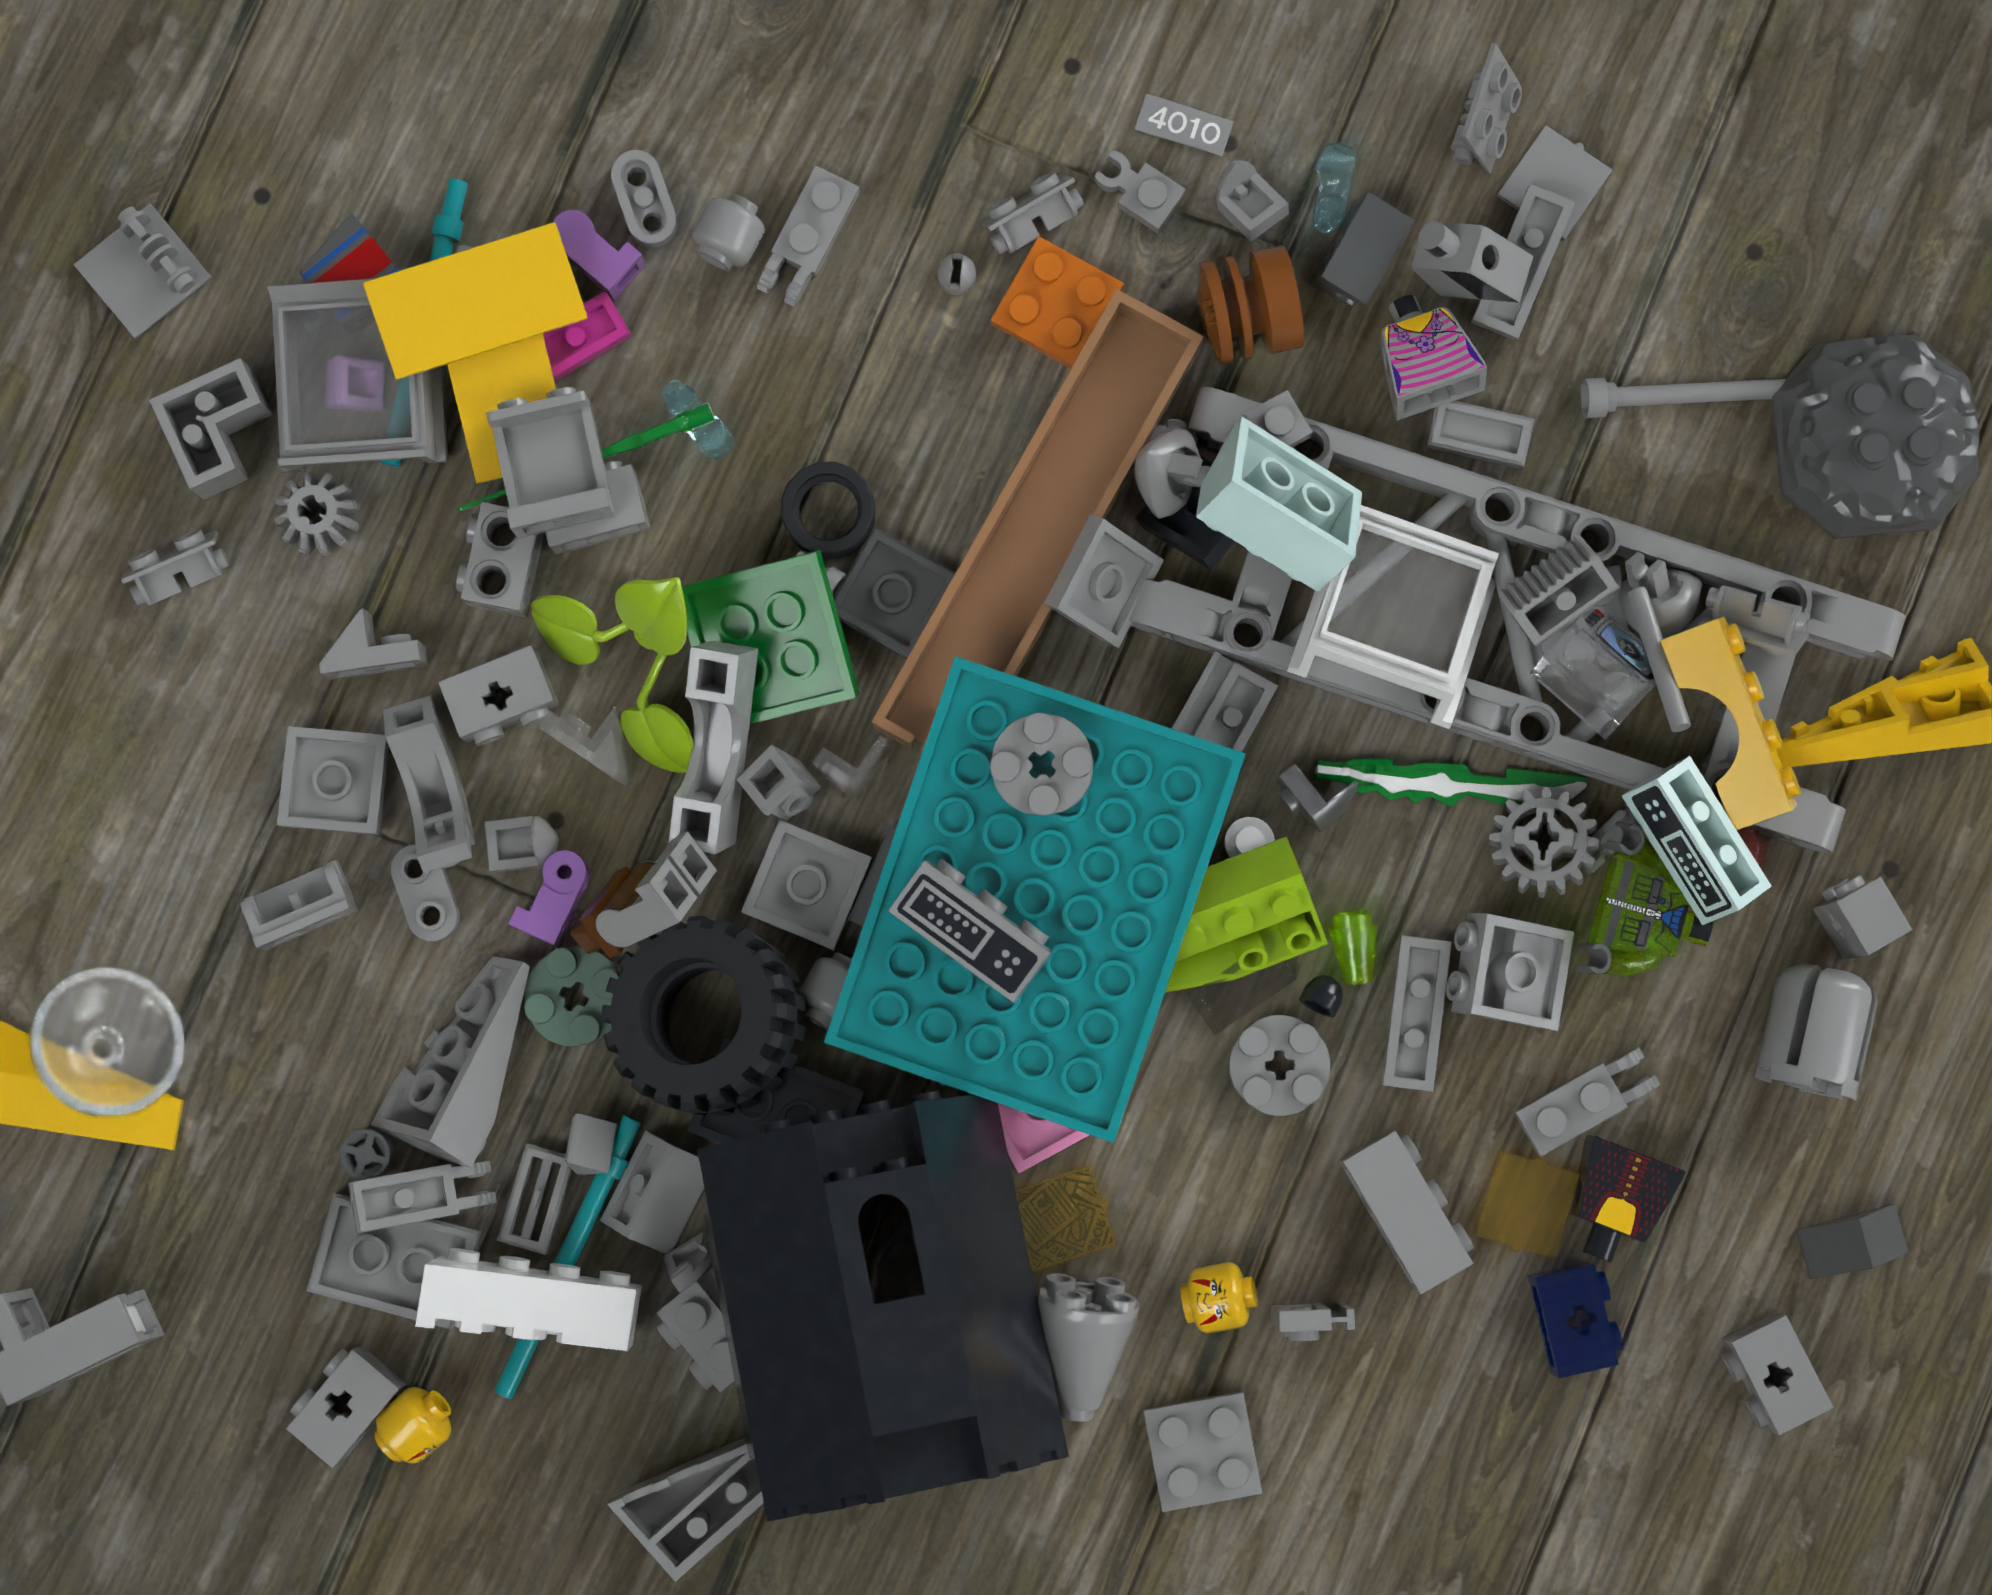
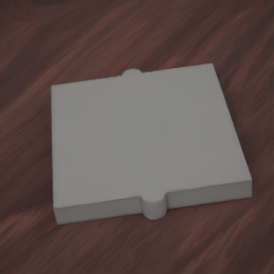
M1545 125L1499 191L1497 197L1518 210L1529 184L1532 183L1575 201V206L1561 237V240L1564 241L1608 178L1612 169L1584 151L1582 143L1574 144Z

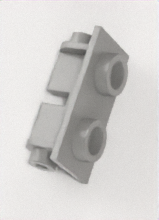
M1055 171L1049 172L1034 180L1029 185L1031 192L1015 201L1013 196L998 201L987 209L989 217L980 221L979 224L989 231L995 229L997 234L990 237V240L999 255L1005 251L1012 254L1040 236L1032 222L1034 218L1039 216L1046 230L1050 231L1078 215L1077 209L1084 206V202L1075 188L1070 191L1066 189L1067 186L1075 182L1073 177L1063 173L1057 176Z
M197 529L174 540L176 547L159 555L155 549H150L128 560L130 567L125 569L121 581L124 584L134 580L136 585L130 587L134 601L137 605L146 602L151 606L182 591L174 574L182 571L191 588L214 577L223 575L222 569L229 567L230 563L222 548L215 551L212 548L218 537L217 530L204 535L201 529Z
M1722 585L1720 589L1710 588L1706 599V606L1710 607V609L1698 623V626L1725 616L1728 625L1736 623L1744 642L1760 646L1766 653L1778 656L1787 654L1796 656L1808 639L1810 632L1806 630L1809 625L1810 614L1802 612L1801 606L1766 598L1763 603L1762 612L1757 613L1753 612L1757 594Z

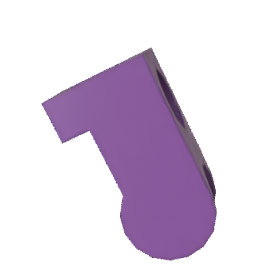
M579 210L564 211L556 216L553 221L556 222L568 261L603 292L606 291L613 301L618 298L646 266L643 255L629 242H626L617 251L597 234L592 221L585 213Z
M567 850L557 851L547 858L542 870L544 882L530 911L516 906L508 923L515 929L557 948L561 946L591 877L586 862L576 853Z

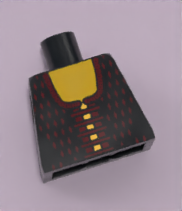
M1587 1135L1583 1145L1571 1208L1572 1216L1593 1224L1583 1252L1612 1263L1622 1235L1645 1243L1682 1182L1686 1171L1598 1136Z

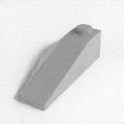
M497 956L491 957L455 1003L457 1015L440 1034L434 1030L426 1039L424 1044L429 1050L412 1071L404 1067L396 1077L371 1126L441 1160L472 1168L477 1156L484 1149L486 1138L495 1123L530 966L522 961Z

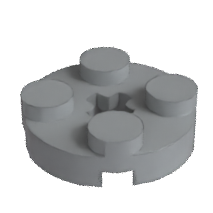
M1035 713L1017 719L1000 734L993 748L990 770L996 789L1008 804L1026 814L1048 816L1069 810L1083 798L1092 782L1094 761L1089 742L1077 726L1060 716ZM1047 751L1052 752L1055 756L1051 763L1052 767L1056 770L1054 775L1049 778L1047 775L1041 774L1035 779L1030 774L1033 764L1029 758L1035 752L1041 756L1046 754Z
M1273 1015L1256 1020L1241 1032L1231 1048L1228 1069L1234 1089L1248 1105L1264 1114L1285 1116L1303 1111L1320 1098L1329 1079L1330 1058L1324 1041L1314 1027L1295 1017ZM1274 1051H1283L1284 1058L1293 1061V1070L1286 1071L1284 1080H1276L1274 1072L1266 1071L1265 1062L1274 1059Z

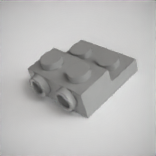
M1468 913L1467 920L1461 922L1457 927L1454 938L1455 947L1458 951H1461L1458 971L1451 973L1446 985L1447 997L1453 1001L1451 1012L1558 1031L1574 932L1488 913Z
M712 1267L657 1312L662 1322L656 1328L671 1348L676 1350L682 1345L694 1359V1362L688 1368L706 1390L714 1385L719 1392H722L735 1380L714 1267Z

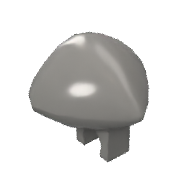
M1173 429L1158 435L1144 445L1135 457L1134 477L1138 490L1151 513L1157 518L1173 515L1186 505L1193 486L1201 487L1204 478L1211 468L1209 466H1201L1203 460L1200 458L1195 441L1187 429Z
M1636 552L1625 562L1627 579L1622 582V587L1618 594L1621 611L1626 622L1639 633L1627 593L1635 588L1645 587L1647 588L1662 637L1667 638L1678 634L1686 628L1694 616L1700 599L1701 581L1692 572L1666 569L1665 561L1659 559L1648 568L1644 561V554Z

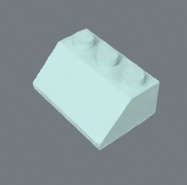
M1241 416L1234 424L1201 484L1196 517L1212 530L1221 532L1244 546L1251 554L1262 557L1286 572L1292 579L1301 581L1319 592L1355 558L1362 492Z

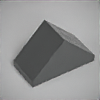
M1888 1204L1795 1229L1810 1279L1873 1269L1909 1253L1895 1204Z

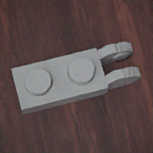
M818 166L814 167L771 250L772 256L769 258L760 276L757 289L768 294L775 286L784 264L787 263L799 270L787 287L784 302L793 307L797 306L812 276L817 277L860 193L859 186Z
M1639 1047L1628 1051L1605 1065L1603 1063L1597 1064L1513 1112L1538 1156L1541 1157L1628 1108L1627 1103L1638 1099L1660 1085L1654 1074L1637 1080L1632 1086L1619 1092L1612 1080V1075L1624 1069L1632 1068L1644 1058Z
M490 1161L474 1163L472 1168L463 1165L451 1167V1164L348 1183L356 1233L459 1214L461 1209L497 1203L495 1192L489 1191L472 1193L469 1197L457 1199L453 1180L461 1177L474 1178L485 1176L487 1172H491Z

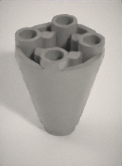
M1053 1273L1046 1276L1045 1286L1040 1288L1038 1305L1059 1410L1063 1419L1083 1422L1094 1418L1095 1410L1102 1404L1139 1313V1301L1131 1294L1124 1292L1125 1282L1120 1279L1098 1277L1095 1279L1094 1284L1076 1282V1279L1072 1276Z

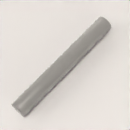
M1635 588L1629 591L1627 596L1672 732H1681L1691 727L1690 719L1680 689L1677 686L1660 642L1663 637L1647 588Z

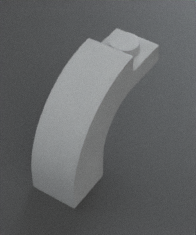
M431 695L384 709L385 738L399 769L409 800L414 823L416 855L422 871L427 872L436 868L452 867L460 861L472 858L471 845L475 844L467 800L446 732Z

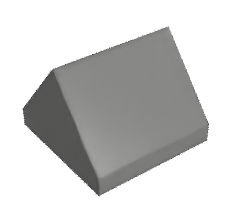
M575 1114V1117H572L565 1162L576 1174L589 1175L609 1172L616 1123L583 1114Z

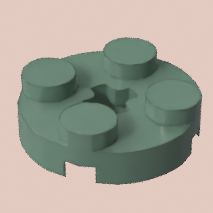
M578 946L555 949L549 955L539 960L527 978L524 990L525 1014L535 1029L553 1043L569 1047L592 1044L604 1038L606 1033L612 1032L611 1024L602 1021V1006H611L613 994L605 990L610 977L618 980L619 972L612 961L597 951L587 954ZM576 982H580L584 985L582 994L589 998L585 1007L576 1005L573 1011H570L565 1007L567 999L562 996V992L565 987L573 988Z

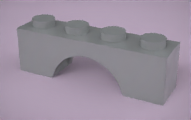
M708 641L692 646L690 649L685 697L690 702L693 710L694 749L684 780L674 795L669 843L673 838L688 831L701 850L706 853L717 854L736 844L742 786L736 779L744 772L758 648Z

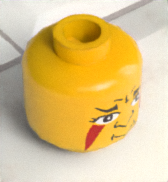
M1232 1262L1195 1268L1190 1272L1188 1282L1182 1283L1180 1287L1182 1306L1187 1323H1195L1197 1328L1204 1333L1241 1328L1248 1322L1249 1308L1258 1306L1253 1277L1243 1278L1240 1268Z
M419 1387L407 1388L389 1402L376 1417L377 1430L374 1433L375 1440L382 1452L395 1462L404 1461L410 1464L419 1463L448 1440L451 1434V1422L448 1417L451 1414V1408L446 1399L434 1390L427 1392Z

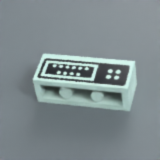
M1690 756L1654 773L1622 795V798L1702 925L1739 911L1772 887Z

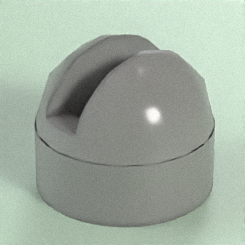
M960 253L947 255L941 260L937 268L938 283L945 292L951 295L967 293L976 282V267L973 261L968 256ZM953 262H962L960 284L951 283Z

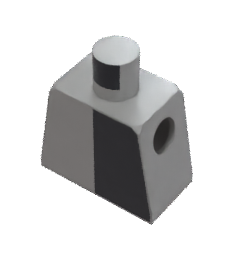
M1429 221L1423 226L1419 233V243L1412 263L1413 270L1437 294L1444 297L1520 303L1533 259L1530 253L1482 225ZM1483 262H1489L1493 267L1488 270L1484 267Z

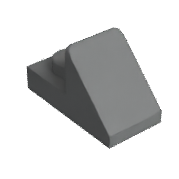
M362 608L319 663L320 674L330 680L424 667L428 666L426 646L418 640L411 641L410 634L382 637L381 645L376 646L372 615Z

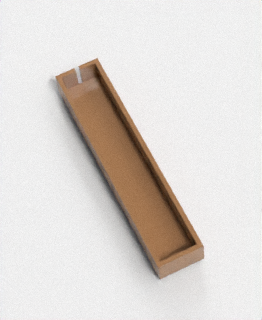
M1118 289L1115 290L872 720L875 730L911 750L914 749L917 742L921 743L920 752L922 754L955 656L1017 677L1054 611L1044 603L1089 515L1092 514L1106 519L1135 467V457L1140 449L1149 442L1154 430L1159 425L1200 352L1204 336Z

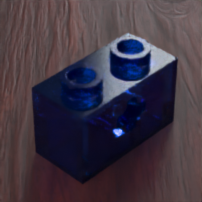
M1583 1262L1528 1275L1551 1375L1563 1378L1619 1365L1616 1352L1623 1350V1344L1616 1321H1608L1604 1302L1611 1300V1294L1604 1271L1597 1272L1595 1264ZM1574 1306L1579 1310L1588 1312V1319L1581 1321L1582 1331H1579L1577 1327L1567 1324V1318L1574 1316Z

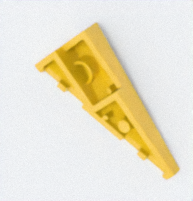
M1964 639L1958 642L1955 652L1939 660L1934 656H1930L1921 661L1919 670L1899 680L1890 676L1829 707L1828 716L1810 725L1801 721L1791 726L1790 735L1781 739L1783 747L1776 749L1782 767H1796L1991 744L1992 686L1989 682V665L1973 639Z

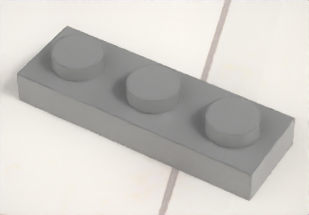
M1532 183L1529 184L1506 237L1507 240L1533 256L1520 303L1480 300L1471 323L1511 340L1517 341L1573 211L1575 201Z
M1404 935L1399 936L1381 1085L1427 1092H1433L1452 942Z

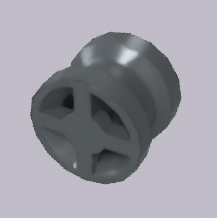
M362 1129L354 1131L345 1138L340 1148L339 1157L342 1167L349 1175L356 1179L366 1180L382 1177L391 1171L396 1162L397 1149L395 1142L388 1134L377 1129ZM374 1142H376L374 1147L376 1148L378 1154H376V1151L373 1148Z

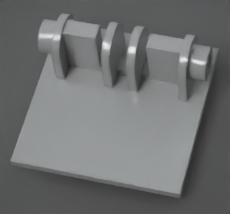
M1491 43L1481 72L1474 75L1467 97L1469 100L1464 105V108L1469 113L1461 115L1460 122L1464 126L1458 125L1451 145V150L1454 151L1452 158L1454 161L1470 165L1473 158H1475L1487 174H1491L1495 159L1501 158L1507 142V132L1505 129L1510 113L1517 111L1522 95V88L1518 79L1495 43Z
M151 203L140 211H137L133 206L123 210L118 216V220L122 223L120 228L74 264L135 339L140 337L212 278Z

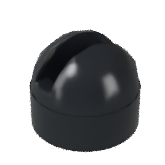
M1320 975L1306 984L1299 1001L1318 1014L1335 1017L1342 1004L1343 990L1335 978Z

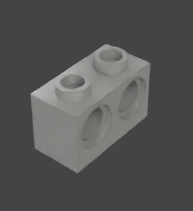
M481 502L479 515L472 514L469 520L466 540L467 543L472 544L469 562H462L459 567L456 590L462 592L461 600L470 607L527 617L544 533L523 538L515 536L510 544L496 546L493 544V533L500 525L509 524L506 511L509 507ZM492 572L504 573L506 576L504 588L494 595L484 594L482 584L485 577Z

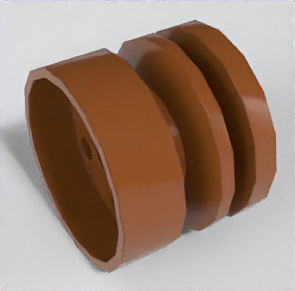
M1280 245L1251 251L1248 265L1249 275L1246 276L1241 275L1234 257H1223L1224 280L1222 281L1213 260L1199 262L1197 299L1200 318L1206 339L1209 340L1217 362L1220 365L1233 362L1232 339H1236L1241 357L1244 360L1251 359L1254 348L1253 335L1261 334L1264 345L1270 354L1303 348L1304 326L1301 304L1293 267L1285 246Z

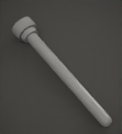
M1586 378L1582 380L1580 389L1582 415L1584 418L1606 417L1608 412H1615L1617 407L1772 399V396L1780 389L1786 379L1616 387L1614 382H1607L1605 378Z

